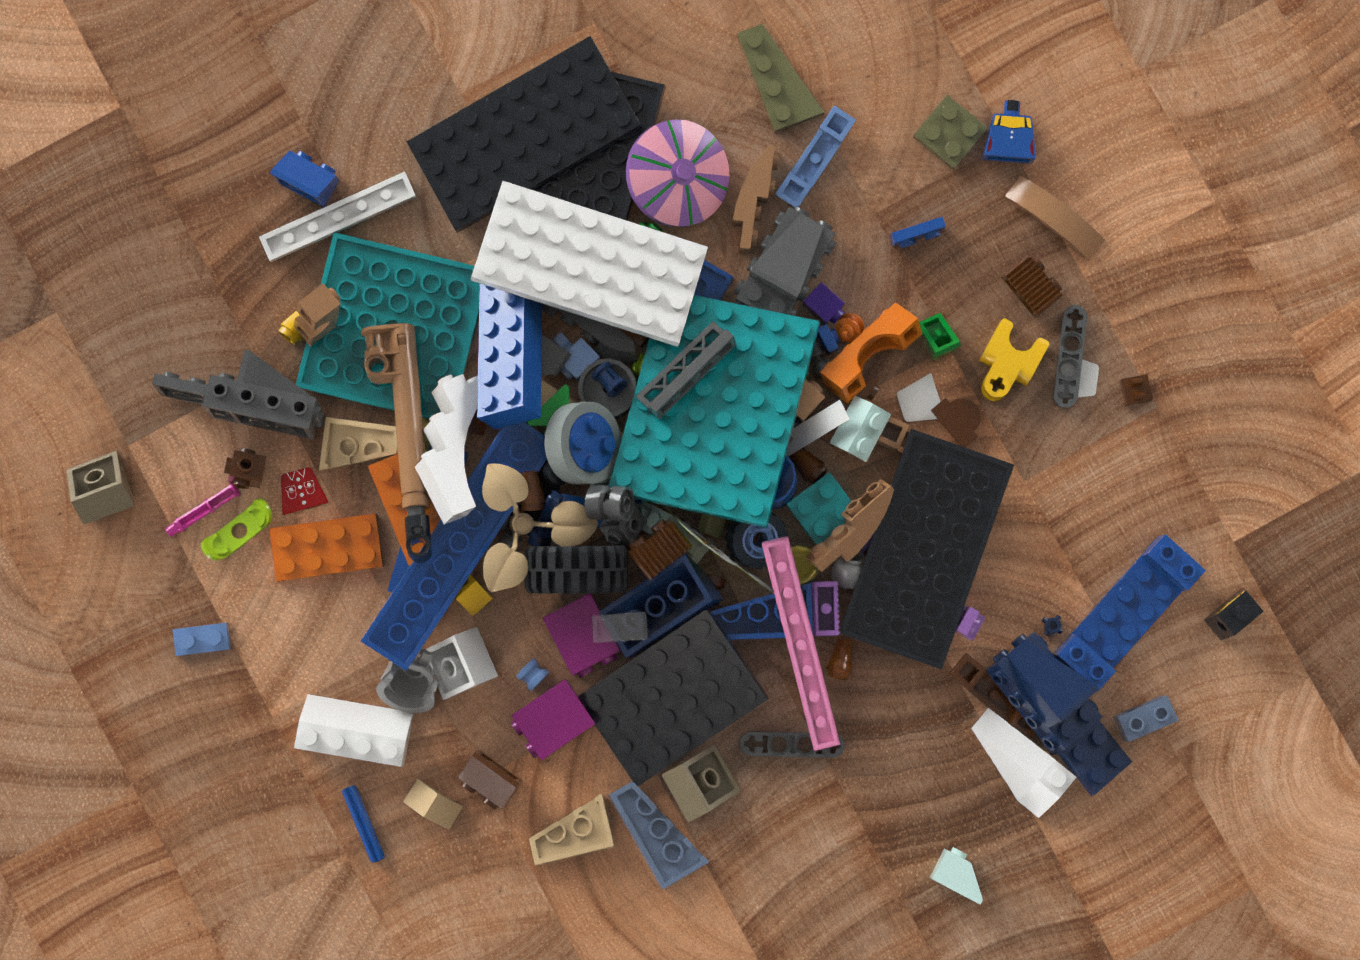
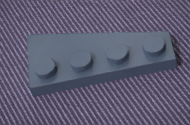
M633 781L608 795L662 890L709 863Z

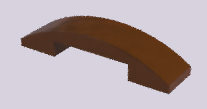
M965 653L949 674L987 708L999 715L1030 740L1035 732L986 672L987 669L968 653Z

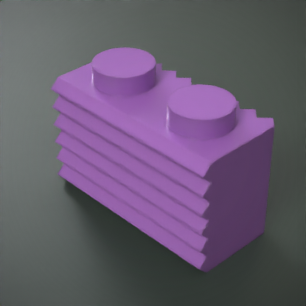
M837 581L811 582L813 636H837L840 634L838 631L840 628L838 626L840 622L838 618L840 616L837 614L839 612L837 608L840 606L837 603L839 601L837 598L839 595L837 591L839 589L836 587L839 583Z

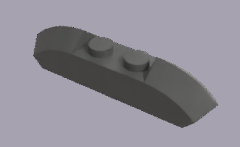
M542 303V310L551 319L560 313V319L571 328L576 325L583 332L580 335L591 344H594L595 341L599 343L595 352L601 357L621 361L624 364L637 362L635 341L617 327Z

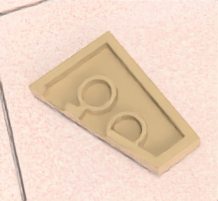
M330 417L325 419L319 470H328L398 454L396 426Z
M602 793L587 804L572 811L571 814L558 822L556 821L529 838L535 866L615 847Z

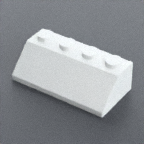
M307 694L298 723L294 748L402 767L405 765L414 713Z

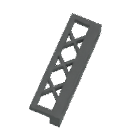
M713 321L638 393L636 398L660 420L736 346L734 336L727 329L723 331ZM714 331L719 336L706 347V338ZM691 353H701L689 366H686V358ZM682 371L667 385V376L671 372ZM653 390H663L651 403L645 398Z

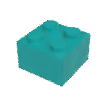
M829 472L785 506L815 546L830 537L836 527L846 523L840 514L846 510V506L851 500Z

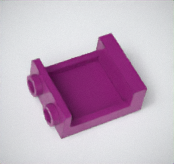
M591 593L543 617L572 676L578 673L580 678L594 671L592 667L594 664L602 661L603 665H606L617 659L616 653L621 651L599 613L600 610Z
M564 679L511 715L514 719L511 722L512 727L519 736L524 734L529 742L525 746L535 759L539 756L541 760L596 724L567 679Z

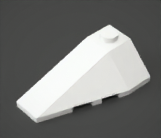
M989 708L986 709L971 728L997 767L1000 775L1011 789L1016 800L1038 818L1063 795L1076 778L1069 770Z

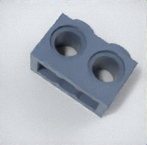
M1164 695L1113 716L1120 735L1125 742H1130L1179 721L1168 696Z

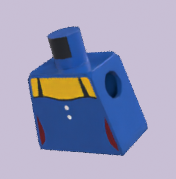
M1006 100L1004 102V114H994L991 119L982 160L1032 164L1036 159L1032 117L1020 115V101Z

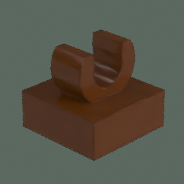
M1148 374L1120 380L1125 406L1153 400Z

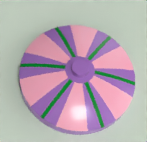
M668 120L650 127L637 138L628 155L626 180L632 199L647 217L665 226L687 227L706 220L720 207L729 186V165L724 149L711 132L691 121Z

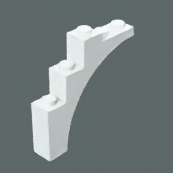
M463 374L454 378L452 375L445 376L438 381V386L431 392L441 412L430 417L429 424L423 429L433 449L421 455L422 460L415 466V469L444 525L467 516L476 507L468 487L464 468V445L468 427L477 410L478 376L467 381Z

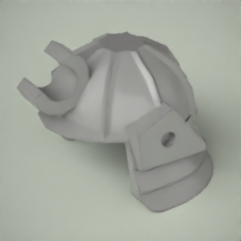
M421 648L407 671L390 661L380 679L382 681L376 687L379 698L392 708L407 713H424L432 709L435 703L434 693L439 683L433 679V670L429 665L433 659L432 653Z

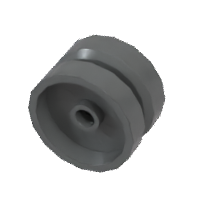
M610 358L597 360L588 365L580 376L578 383L579 398L581 402L599 403L607 408L615 419L621 418L630 411L638 378L633 370L621 361ZM605 362H610L613 365V370L619 377L627 380L626 387L615 397H608L605 393L606 389L599 381L595 382L592 379L593 372Z

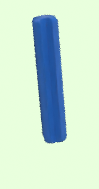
M352 785L343 789L342 794L370 861L375 863L385 858L384 852L357 787Z

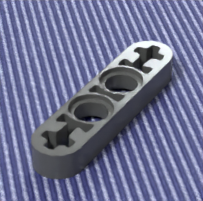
M1079 305L1068 307L1062 316L1053 390V401L1055 405L1062 409L1072 407L1077 402L1087 325V313ZM1073 311H1077L1078 316L1082 317V320H1078L1076 324V330L1081 329V334L1075 331L1065 332V328L1071 329L1072 320L1068 319L1067 315H1072ZM1075 337L1079 341V348L1075 351L1067 350L1064 346L1065 339ZM1063 364H1073L1076 368V374L1073 377H1065L1061 373ZM1059 380L1066 383L1075 382V387L1069 385L1068 394L1073 395V399H1069L1066 404L1062 403V398L1058 397V394L1063 393L1065 385H1059Z
M751 731L741 737L740 748L743 753L749 756L834 758L843 753L845 743L843 738L838 735L840 748H836L835 753H830L829 748L821 749V754H816L813 748L810 752L804 753L799 750L798 742L803 737L811 739L810 733ZM749 736H754L755 741H763L762 736H768L766 743L768 752H762L763 746H756L752 752L749 751V747L744 746V741H748ZM783 737L787 744L785 750L775 752L771 748L773 738Z

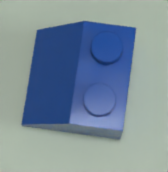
M289 150L272 168L270 174L277 183L324 208L340 181L334 175L336 170L324 163L321 166L312 163L313 158L302 151H298L295 154Z

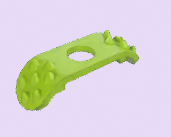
M262 498L255 499L245 511L215 534L202 541L201 549L203 553L215 561L225 559L270 524L272 512L269 505ZM237 524H244L247 527L246 535L240 539L235 538L232 533L233 528Z

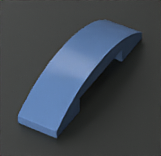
M834 105L775 195L794 208L799 207L841 146L856 119Z

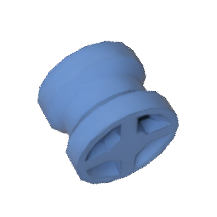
M533 658L516 677L526 682L527 688L533 691L550 672L547 669H542L538 665V661Z

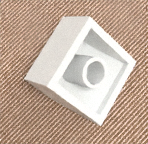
M477 627L456 634L426 649L432 653L433 659L429 665L432 667L434 680L439 682L437 687L443 700L498 677Z

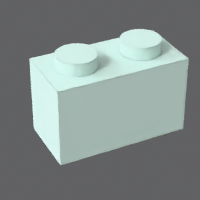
M854 396L846 411L850 419L838 426L830 443L866 462L891 414L871 402Z

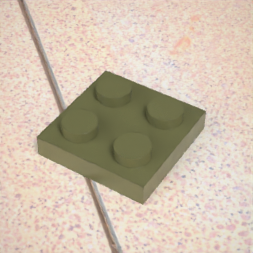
M946 95L916 131L913 138L954 170L987 131L988 127L950 96Z

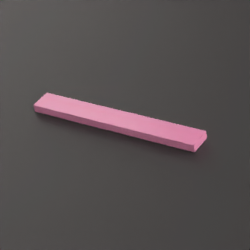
M785 536L761 542L813 749L817 751L840 745L789 538Z

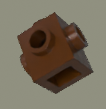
M241 448L239 451L234 450L232 458L227 457L224 473L229 474L228 482L233 483L234 487L240 489H249V487L260 488L267 456L255 454L254 450Z

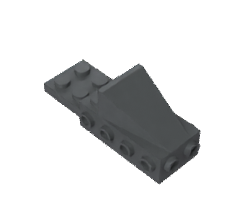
M789 207L786 213L781 211L773 224L777 226L773 235L767 234L760 248L764 249L760 258L754 257L747 269L750 272L746 282L741 279L734 291V294L737 295L734 303L795 316L797 312L793 309L798 300L803 302L810 290L806 285L811 277L817 278L824 266L820 261L824 254L827 256L831 254L837 243L833 240L835 232L831 231L833 227L822 220H819L817 223L808 218L810 214L799 207L795 209Z
M249 350L244 351L237 380H234V376L225 373H219L218 376L210 375L208 385H205L206 381L198 378H190L189 381L179 379V375L170 372H164L163 375L155 374L152 384L161 396L201 404L211 418L315 440L317 428H322L325 413L322 412V407L317 398L309 395Z

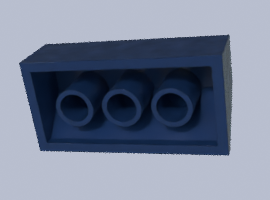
M684 554L651 580H645L599 611L623 654L626 658L637 657L707 608L710 609L722 601L723 598L711 578L687 554Z

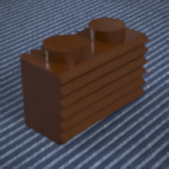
M1028 254L1001 278L1033 317L1036 318L1063 295L1060 292L1062 290L1060 284L1053 277L1049 279L1043 272L1045 267L1037 257L1032 259Z
M664 519L659 520L651 527L653 532L645 539L643 536H640L629 545L631 550L628 551V554L649 580L692 547L691 543L671 519L667 521Z

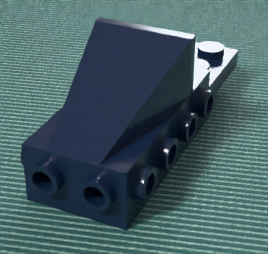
M1036 632L1027 637L1023 633L1011 642L1013 647L1009 651L1003 649L992 658L994 663L987 668L986 672L1051 754H1058L1087 792L1093 796L1130 765L1132 761L1100 722L1102 715L1099 713L1097 705L1088 699L1099 690L1097 685L1063 664L1060 659L1052 654L1048 649L1047 642L1041 636H1038Z

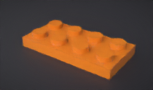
M398 454L371 464L368 468L406 561L410 566L413 561L407 552L405 517L408 516V513L402 510L403 497L401 496ZM428 494L430 507L425 510V515L429 516L430 533H432L441 518ZM424 543L415 544L412 551L419 553Z
M376 513L269 528L277 582L384 567Z

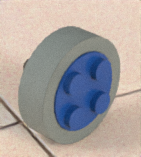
M596 402L570 403L561 406L551 416L546 427L544 439L546 457L553 472L561 480L576 485L595 484L606 480L613 472L621 443L620 430L614 416L607 408Z

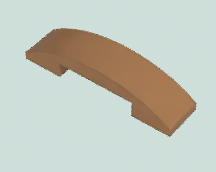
M1023 176L1018 178L1004 196L1024 213L1027 211L1069 243L1068 246L1087 261L1091 259L1105 241L1092 226L1068 206Z

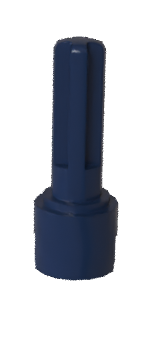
M552 491L547 496L540 516L533 519V521L553 523L551 513L556 506L563 502V495L558 494L557 491ZM533 526V529L526 534L529 536L528 544L530 546H550L553 541L551 538L553 528Z

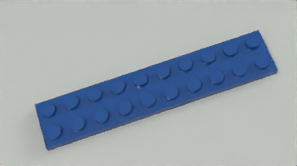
M525 422L500 429L467 479L476 507L467 516L445 525L442 520L439 521L431 533L433 549L431 558L424 563H416L414 561L411 563L360 640L362 643L407 671L513 511L512 506L506 511H496L485 503L482 495V485L487 465H506L515 469L521 475L523 471L537 470L539 472L547 460L544 446L545 435ZM426 544L423 545L419 553L425 551Z

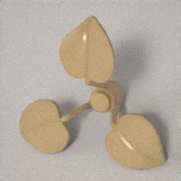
M488 464L482 485L483 499L491 509L496 511H506L511 506L513 507V515L510 517L509 526L514 531L511 549L504 543H496L485 555L483 576L488 590L496 592L512 588L525 579L528 573L527 559L522 553L515 552L520 534L529 533L533 526L553 528L551 538L554 543L560 546H576L591 537L598 526V521L589 519L585 507L574 501L562 502L553 509L551 513L553 523L533 521L529 514L519 512L516 503L525 500L528 496V484L525 478L509 466Z

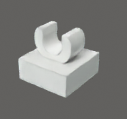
M688 532L685 537L692 547L684 552L683 555L687 554L698 564L709 548Z

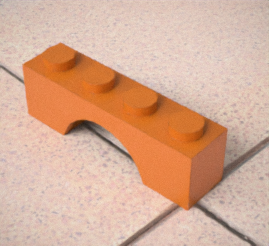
M896 302L890 308L884 310L876 321L866 327L851 344L846 345L842 352L832 361L828 362L823 370L820 371L825 387L844 402L849 403L854 396L866 387L862 373L864 365L870 357L887 349L904 351L922 334L918 318Z

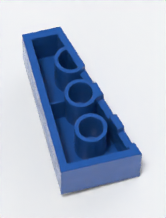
M811 583L801 585V590L813 634ZM774 593L711 611L730 640L785 638Z

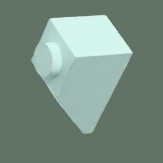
M954 847L951 852L944 848L930 878L981 905L983 898L972 863L966 860L967 854Z

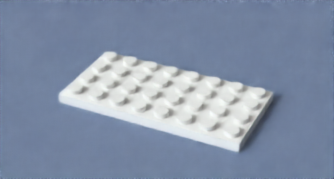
M502 181L471 281L678 347L708 247Z

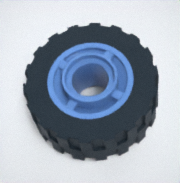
M771 512L767 528L731 520L732 522L727 527L725 540L727 541V549L738 562L749 568L763 569V567H767L761 542L788 536V531L785 529L784 522ZM760 532L761 538L759 542L753 544L754 535Z

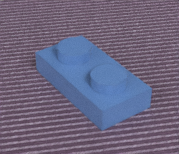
M228 623L173 629L175 656L231 650Z

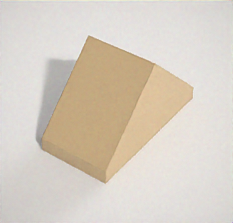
M419 779L416 780L403 801L424 818L449 830L464 807Z

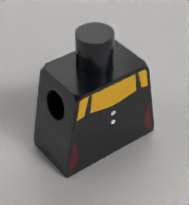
M1241 588L1207 616L1204 621L1220 640H1224L1239 633L1257 618L1263 610L1244 588Z

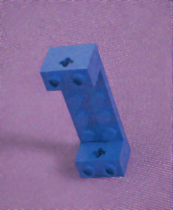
M1166 534L1157 536L1056 649L1053 655L1060 659L1063 664L1096 684L1100 690L1116 672L1113 668L1182 591H1188L1206 570Z

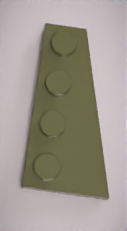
M763 24L737 33L774 133L824 115L823 109Z

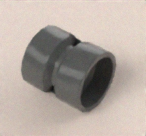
M594 484L588 488L585 497V511L589 519H610L611 521L628 522L633 515L635 498L630 487L612 486L610 488L609 485Z

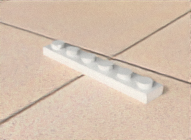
M403 172L259 236L269 261L273 262L333 235L334 232L343 231L416 198V195L406 173Z

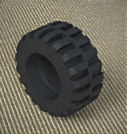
M528 546L525 550V557L528 562L525 589L528 593H622L628 588V551L625 546Z

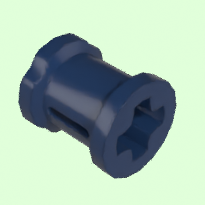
M610 362L601 364L592 374V379L595 382L599 381L607 390L606 394L608 397L617 396L627 385V380L619 377L613 370V365Z

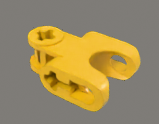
M1003 318L998 324L979 360L990 367L981 385L983 396L990 401L1003 399L1011 389L1014 381L1027 386L1049 346V341L1038 338L1029 350H1016L1009 341L1013 323L1006 318ZM998 381L1000 389L994 392L992 384Z

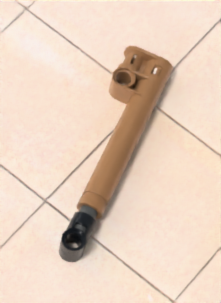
M408 323L370 326L361 330V335L366 338L367 349L364 352V367L371 382L375 384L392 383L400 486L401 496L403 497L402 510L408 513V516L405 517L406 548L412 561L424 563L431 558L433 549L431 545L429 516L425 515V510L430 507L429 497L427 496L428 492L415 469V466L422 460L421 455L425 453L415 326ZM376 364L384 366L381 372L374 373L371 371V368ZM417 543L426 544V549L422 553H415L412 551V548Z

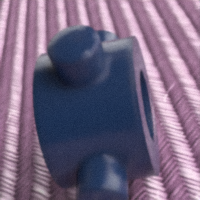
M1056 615L1055 618L1047 619L1044 617L1042 619L1046 636L1063 632L1059 615Z

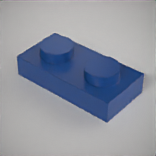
M943 216L893 232L890 236L893 247L900 245L901 249L915 245V240L925 237L927 241L941 236L940 232L946 227Z

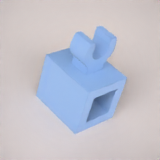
M560 332L553 339L558 346L571 354L560 370L568 380L573 377L578 382L586 367L600 360V356L582 338L573 345Z

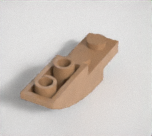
M769 145L759 156L746 176L739 192L732 222L733 225L743 226L739 252L750 253L751 246L756 247L758 231L753 230L754 220L760 221L762 205L757 204V201L767 203L768 195L774 196L776 180H771L772 169L777 170L779 154L774 153V145Z
M879 480L872 483L867 488L866 493L859 499L851 501L846 506V510L840 514L846 523L836 527L830 537L812 548L811 553L806 556L810 564L822 572L838 557L849 562L869 541L881 523L891 502L894 492L893 487L885 481Z

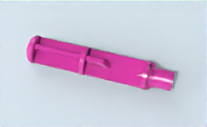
M230 483V486L213 497L206 498L205 502L180 518H175L174 523L165 528L166 532L170 537L180 531L185 532L186 528L211 512L214 513L217 508L236 496L239 497V488L234 487L233 483Z

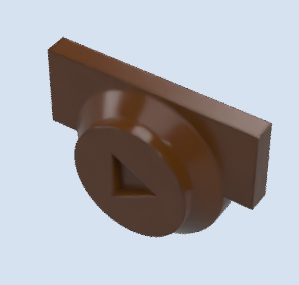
M945 398L930 410L960 446L967 447L978 437L974 431L980 424L981 414L977 405L971 400L961 398L949 402Z

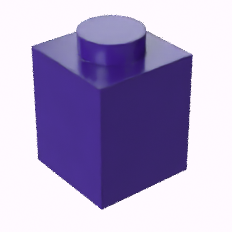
M822 282L802 304L823 325L828 324L830 321L835 324L845 313L841 310L845 303Z

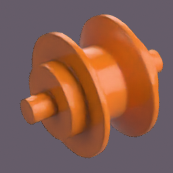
M854 313L842 315L835 325V331L839 339L847 343H852L864 330L863 320Z

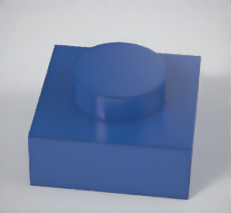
M827 324L819 327L817 335L828 356L838 350L837 344L840 343V339L834 328L829 329Z

